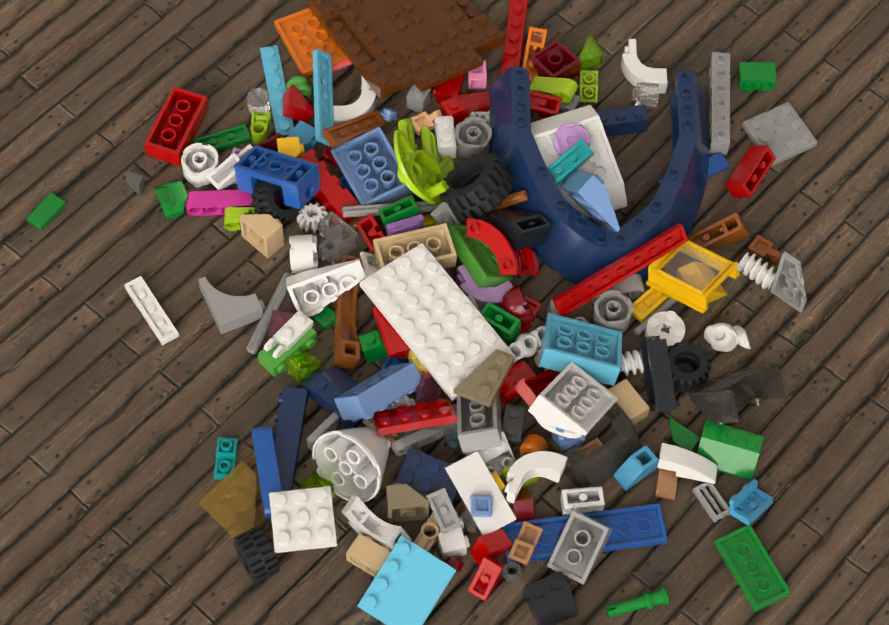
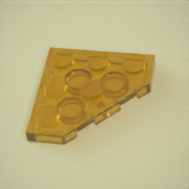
M242 461L199 502V505L233 538L255 527L257 475Z

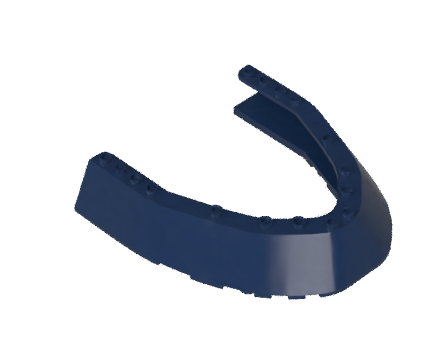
M511 66L489 88L490 127L492 129L491 153L496 154L512 174L513 185L508 195L523 190L528 194L527 201L513 206L541 213L552 225L547 242L532 246L531 249L544 261L546 266L563 275L564 279L578 284L678 223L683 225L688 237L701 206L709 167L706 93L694 70L678 72L676 75V89H670L669 92L673 154L658 192L651 203L627 224L620 227L618 232L601 228L592 223L572 207L557 188L531 132L528 70L524 67ZM648 266L634 273L640 274L643 282L648 279Z

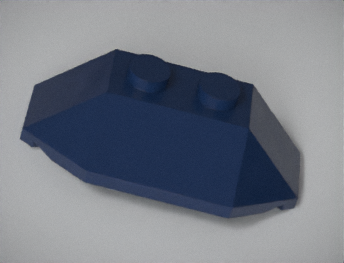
M334 367L312 372L296 385L297 388L308 389V397L328 413L332 414L334 412L337 414L339 421L347 428H356L363 421V418L354 422L352 420H343L334 398L355 387L358 383L339 368Z

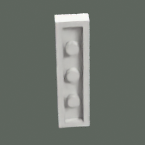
M141 276L124 284L126 291L162 346L179 337L178 331Z

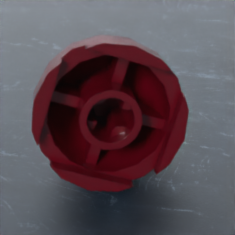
M517 285L506 291L501 300L503 306L501 309L520 319L521 324L534 320V315L520 286Z

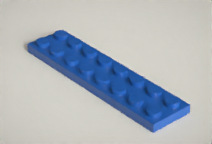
M660 503L583 513L613 528L602 552L667 544L668 540ZM570 515L525 521L543 529L529 562L551 558ZM524 521L509 523L501 527L512 544L517 539ZM511 547L509 550H507V551L505 552L506 561H507V563H508V562H516V563H519V562H517V561H515V560H512V559L508 558V556H509V554H510V552H511V549H512V547Z

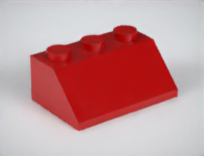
M375 306L372 310L388 357L408 359L409 350L411 349Z

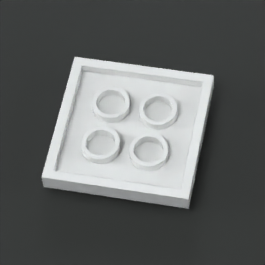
M330 486L269 493L275 553L337 546Z

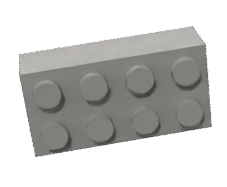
M498 391L491 407L462 396L457 398L458 439L463 453L502 447L500 391Z

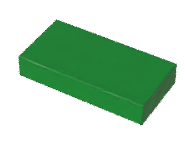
M50 193L27 217V222L42 231L66 206V202Z

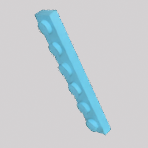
M278 45L260 48L275 131L282 134L284 138H287L294 129L291 118L282 116L283 94L287 90Z
M316 49L313 51L315 141L330 147L322 132L334 126L332 59L330 54Z

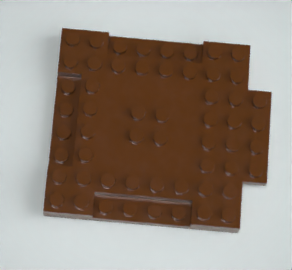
M308 0L309 10L380 99L414 84L421 92H424L483 65V59L480 55L498 48L504 43V34L486 13L481 14L470 0Z

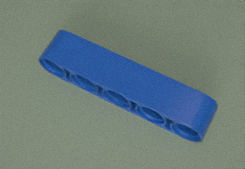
M271 425L251 428L265 519H271L269 493L282 492Z

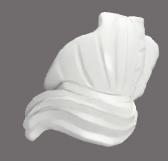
M717 323L707 326L704 331V339L716 351L730 352L737 344L746 349H751L746 330L741 326L732 327L727 323Z

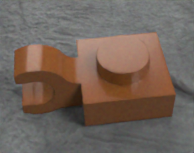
M760 235L756 236L747 250L751 254L755 253L756 257H761L762 260L767 257L774 265L779 264L780 257L782 256L781 252L773 249L774 243Z

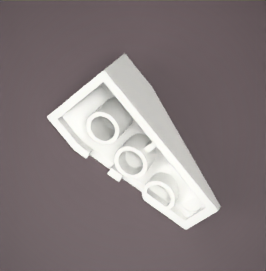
M357 259L295 274L286 278V284L297 312L301 311L304 315L310 317L320 313L326 305L337 300L338 296L350 290L363 280L366 275L360 260Z

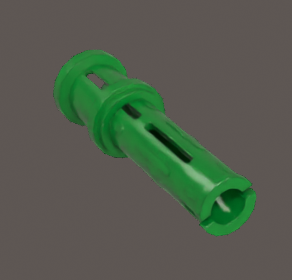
M661 587L658 591L650 593L646 591L640 597L606 605L605 609L606 613H608V618L643 608L651 610L654 606L661 604L669 605V599L666 589Z

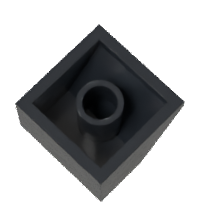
M562 571L524 587L523 597L537 625H556L578 615L571 589Z

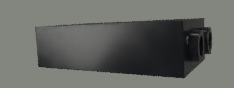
M660 335L644 337L645 341L639 342L649 410L651 412L676 410L677 406L666 339H660Z

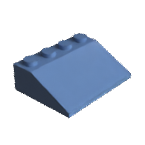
M380 127L330 150L361 205L393 203L415 194L399 180L397 175L398 162L395 152Z
M574 171L560 187L598 226L618 232L620 230L608 190L603 185L605 183L604 180L597 174Z

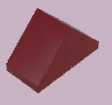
M528 488L520 489L514 504L510 502L511 510L516 517L514 522L535 520L533 498Z

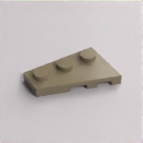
M496 349L453 389L454 394L491 407L515 360V356Z

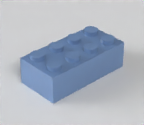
M414 362L390 365L334 398V401L343 420H352V422L361 418L368 420L375 416L374 413L376 411L380 412L389 407L388 404L391 402L395 403L402 400L404 394L415 392L417 390L416 387L423 382Z

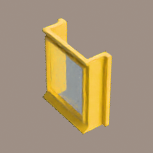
M688 240L648 266V281L646 285L704 313L708 309V297L728 276L736 279L740 272H738V262L734 263Z

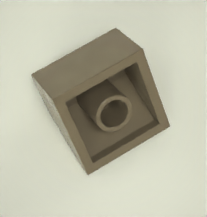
M392 483L386 486L389 524L427 521L429 519V501L409 485Z

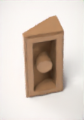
M659 468L655 497L675 500L678 476H675L676 471Z

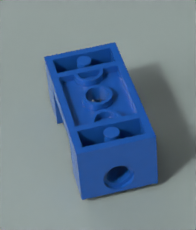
M255 145L234 165L238 190L253 194L254 187L261 181L282 186L285 205L300 210L321 189L318 164Z

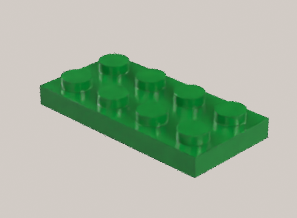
M747 525L715 540L714 545L754 612L791 595L790 589L751 525Z

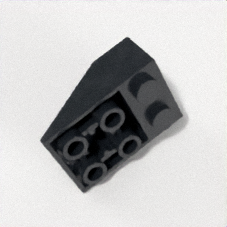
M511 206L486 214L487 219L505 235L515 250L546 243L552 227L550 222L541 213L518 206Z

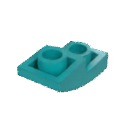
M218 437L214 479L234 481L238 447L237 438Z

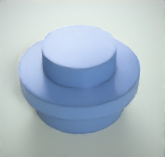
M384 107L380 112L386 121L392 122L398 118V111L395 109Z

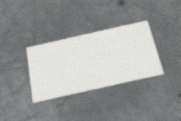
M478 451L445 468L470 514L471 495H492V516L473 517L482 535L494 532L516 520L515 515Z

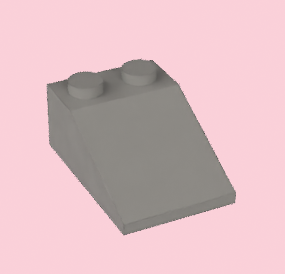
M572 511L547 567L557 572L562 571L563 575L584 585L602 553L613 528L578 511Z

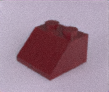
M558 39L530 56V61L539 77L573 79L580 75L581 60Z

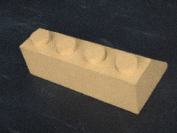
M444 223L374 239L373 246L378 270L421 243L424 244L443 269L455 267L457 254L447 224Z

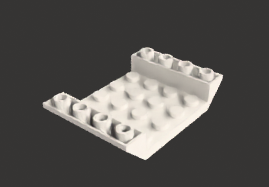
M591 105L531 123V132L547 168L561 157L553 147V138L557 129L566 123H577L579 126L584 127L590 135L591 143L589 147L595 155L576 171L597 174L604 180L605 183L603 185L608 190L614 211L628 206L624 182L600 117ZM564 181L561 182L557 186V188L559 189L562 196L572 207H574L583 216L589 219L590 217L585 213V211L560 187L564 183Z

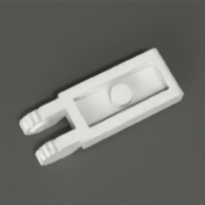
M298 311L268 340L263 349L270 351L278 343L279 346L272 356L279 358L314 325L313 321L301 311Z

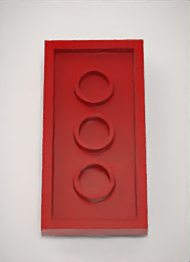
M444 398L437 399L435 402H419L412 406L401 405L395 409L377 411L374 413L375 416L372 417L378 436L457 422V415L450 399Z

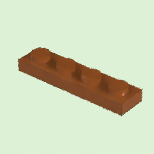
M378 110L327 128L322 132V135L331 148H334L377 127L384 129L387 123Z

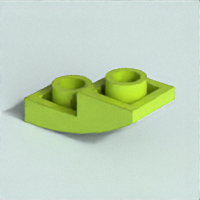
M580 70V103L598 102V71Z

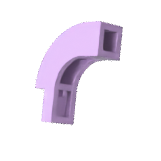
M464 264L457 267L455 278L460 289L466 296L473 294L480 310L488 302L499 308L503 307L501 301L506 291L513 288L510 281L496 287H478Z

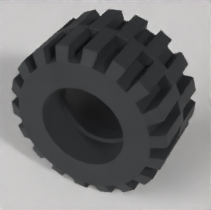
M261 181L254 187V193L251 194L253 199L251 205L255 208L253 210L254 213L269 214L274 219H279L281 223L291 221L300 214L298 212L301 211L300 209L285 205L282 186ZM274 193L280 200V208L274 201Z
M682 341L680 345L677 342L673 347L670 346L668 348L674 393L679 391L681 395H685L688 392L691 395L694 393V390L699 392L701 387L706 385L711 370V358L707 356L708 352L706 350H701L702 346L699 344L695 346L694 342L686 344V341ZM687 363L695 369V372H681L676 365Z
M255 526L234 537V546L239 559L254 582L259 583L279 573L280 565L276 553L267 536L259 527Z

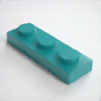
M583 139L578 141L548 167L556 186L595 155Z

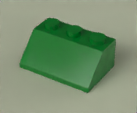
M706 420L697 454L718 465L717 471L752 480L764 436Z

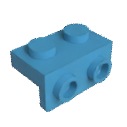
M753 479L749 484L746 483L737 495L734 494L729 501V514L748 526L773 504V497L757 488L758 481L756 479Z

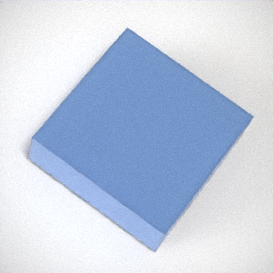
M471 495V517H491L492 495Z

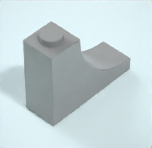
M206 277L198 279L199 288L221 334L262 318L265 306L262 299L258 300L256 294L247 296L227 295L215 289L207 281Z

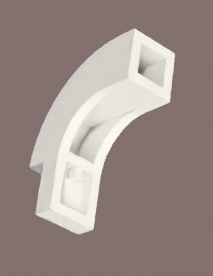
M629 39L628 46L624 47V54L622 53L621 68L624 76L633 86L649 93L665 94L668 84L667 69L650 68L643 65L637 57L636 39Z
M362 75V92L359 99L350 105L333 106L334 126L375 110L376 93Z
M538 451L519 458L508 471L506 480L508 484L505 489L507 493L506 501L514 504L522 485L531 478L544 477L559 483L568 457L554 452Z
M352 496L341 511L350 520L348 524L356 532L363 536L368 535L372 537L375 543L380 546L385 545L392 550L401 535L410 541L412 540L401 526L389 524L374 515L357 496Z

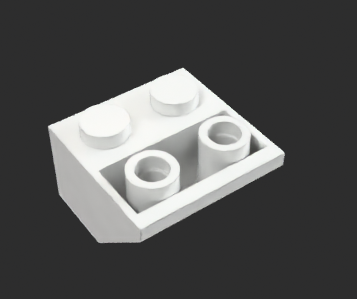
M501 431L502 447L477 450L490 474L496 471L499 476L503 469L512 466L516 462L503 431ZM477 451L465 452V457Z

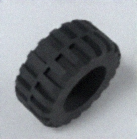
M480 152L477 155L474 154L470 158L462 160L459 165L457 164L447 174V177L443 180L449 185V189L441 193L440 198L442 202L444 201L448 204L458 220L467 222V218H482L487 213L494 211L507 198L508 192H511L513 185L512 174L496 154Z

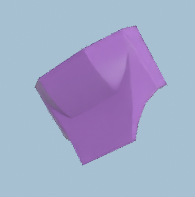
M423 215L387 224L386 235L391 236L424 228Z

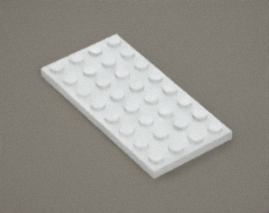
M423 243L360 281V287L452 401L459 397V395L454 394L453 389L496 349L515 356Z

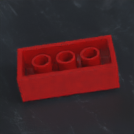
M173 86L144 143L146 156L181 166L183 152L192 144L209 110L207 96Z

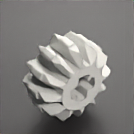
M310 201L309 206L304 205L301 211H298L300 214L297 216V222L301 229H305L306 233L313 230L315 234L317 229L322 231L323 226L328 224L326 208L324 206L320 207L318 202L313 205Z

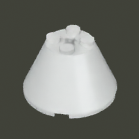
M373 425L324 433L316 440L313 446L312 457L316 459L318 466L316 471L326 486L331 487L333 493L347 501L352 496H357L364 503L374 498L380 490L391 443L383 435L378 436L377 430Z

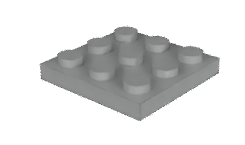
M789 102L742 122L743 129L755 146H769L776 157L772 166L816 147L818 143Z

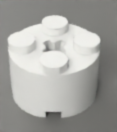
M194 143L184 150L181 163L185 179L195 187L211 184L206 176L219 166L218 153L213 146Z
M312 234L289 236L292 274L317 269L319 265L317 236Z
M674 311L658 312L649 318L645 337L660 335V339H666L668 348L670 346L673 347L677 342L680 345L685 335V324Z

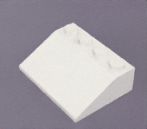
M571 362L539 394L528 411L544 424L586 435L613 406L618 397Z

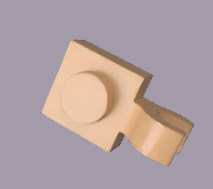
M436 110L430 115L425 111L411 118L413 120V128L418 136L421 135V126L425 125L429 130L434 129L435 117L443 116L440 110Z

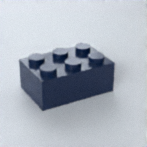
M412 448L409 449L395 483L409 485L425 499H427V495L445 488L453 507L459 495L445 470L446 467L452 464Z

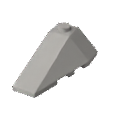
M784 252L770 292L802 313L807 300L801 262L787 252Z

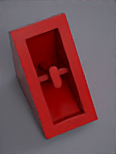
M292 84L283 94L282 116L307 123L314 115V109L294 84Z
M500 529L479 536L469 553L480 567L485 556L488 555L496 559L513 547V544L505 531Z

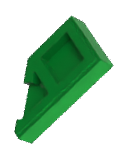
M670 418L668 424L673 445L692 452L701 438Z

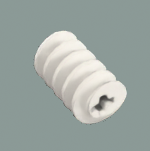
M749 252L746 253L738 264V271H743V275H749L750 280L756 279L755 283L757 285L762 283L761 287L763 289L768 287L769 290L776 273H773L774 266L767 269L768 262L761 265V257L755 260V253L751 256H748Z
M633 350L632 355L629 351H626L624 356L621 354L620 372L624 371L625 375L628 376L629 370H631L636 375V371L639 369L641 374L644 373L641 351L638 353L637 350Z

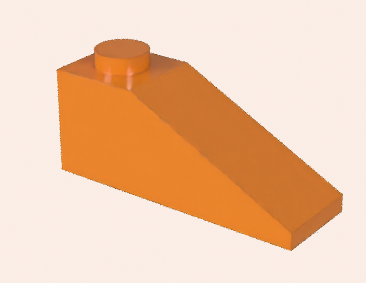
M529 27L523 67L529 72V82L538 76L530 61V56L545 47L548 33L546 29Z

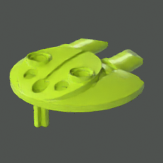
M411 118L398 121V130L394 132V150L398 162V178L401 183L405 184L423 200L439 205L442 203L440 194L449 189V185L443 179L454 169L452 157L446 156L441 159L438 156L436 136L425 125L421 126L423 150H418L417 144H415L413 120Z

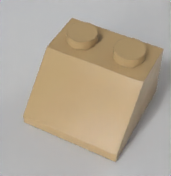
M247 214L239 217L242 237L266 258H270L284 245L283 224L279 219H274L269 214Z

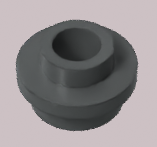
M508 562L504 565L502 575L507 581L515 582L522 576V567L516 562ZM514 570L516 573L511 575L509 571Z

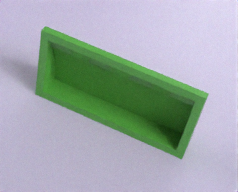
M451 224L448 227L456 254L478 287H494L507 281H513L512 275L500 274L497 258L487 244L476 238L467 237V225Z

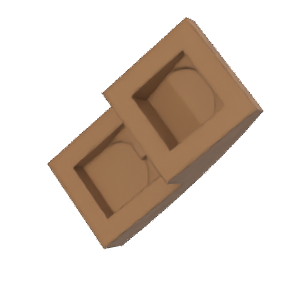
M524 521L508 558L528 565L543 529Z

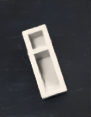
M249 144L237 155L233 153L206 178L217 190L237 182L234 165L253 147Z
M662 443L657 468L676 471L675 476L715 484L718 465L689 450Z

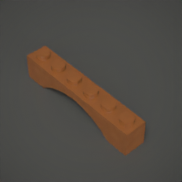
M342 255L337 264L357 259L361 263V257ZM359 283L350 290L343 292L335 300L334 367L353 369L360 360V341L356 331V299Z

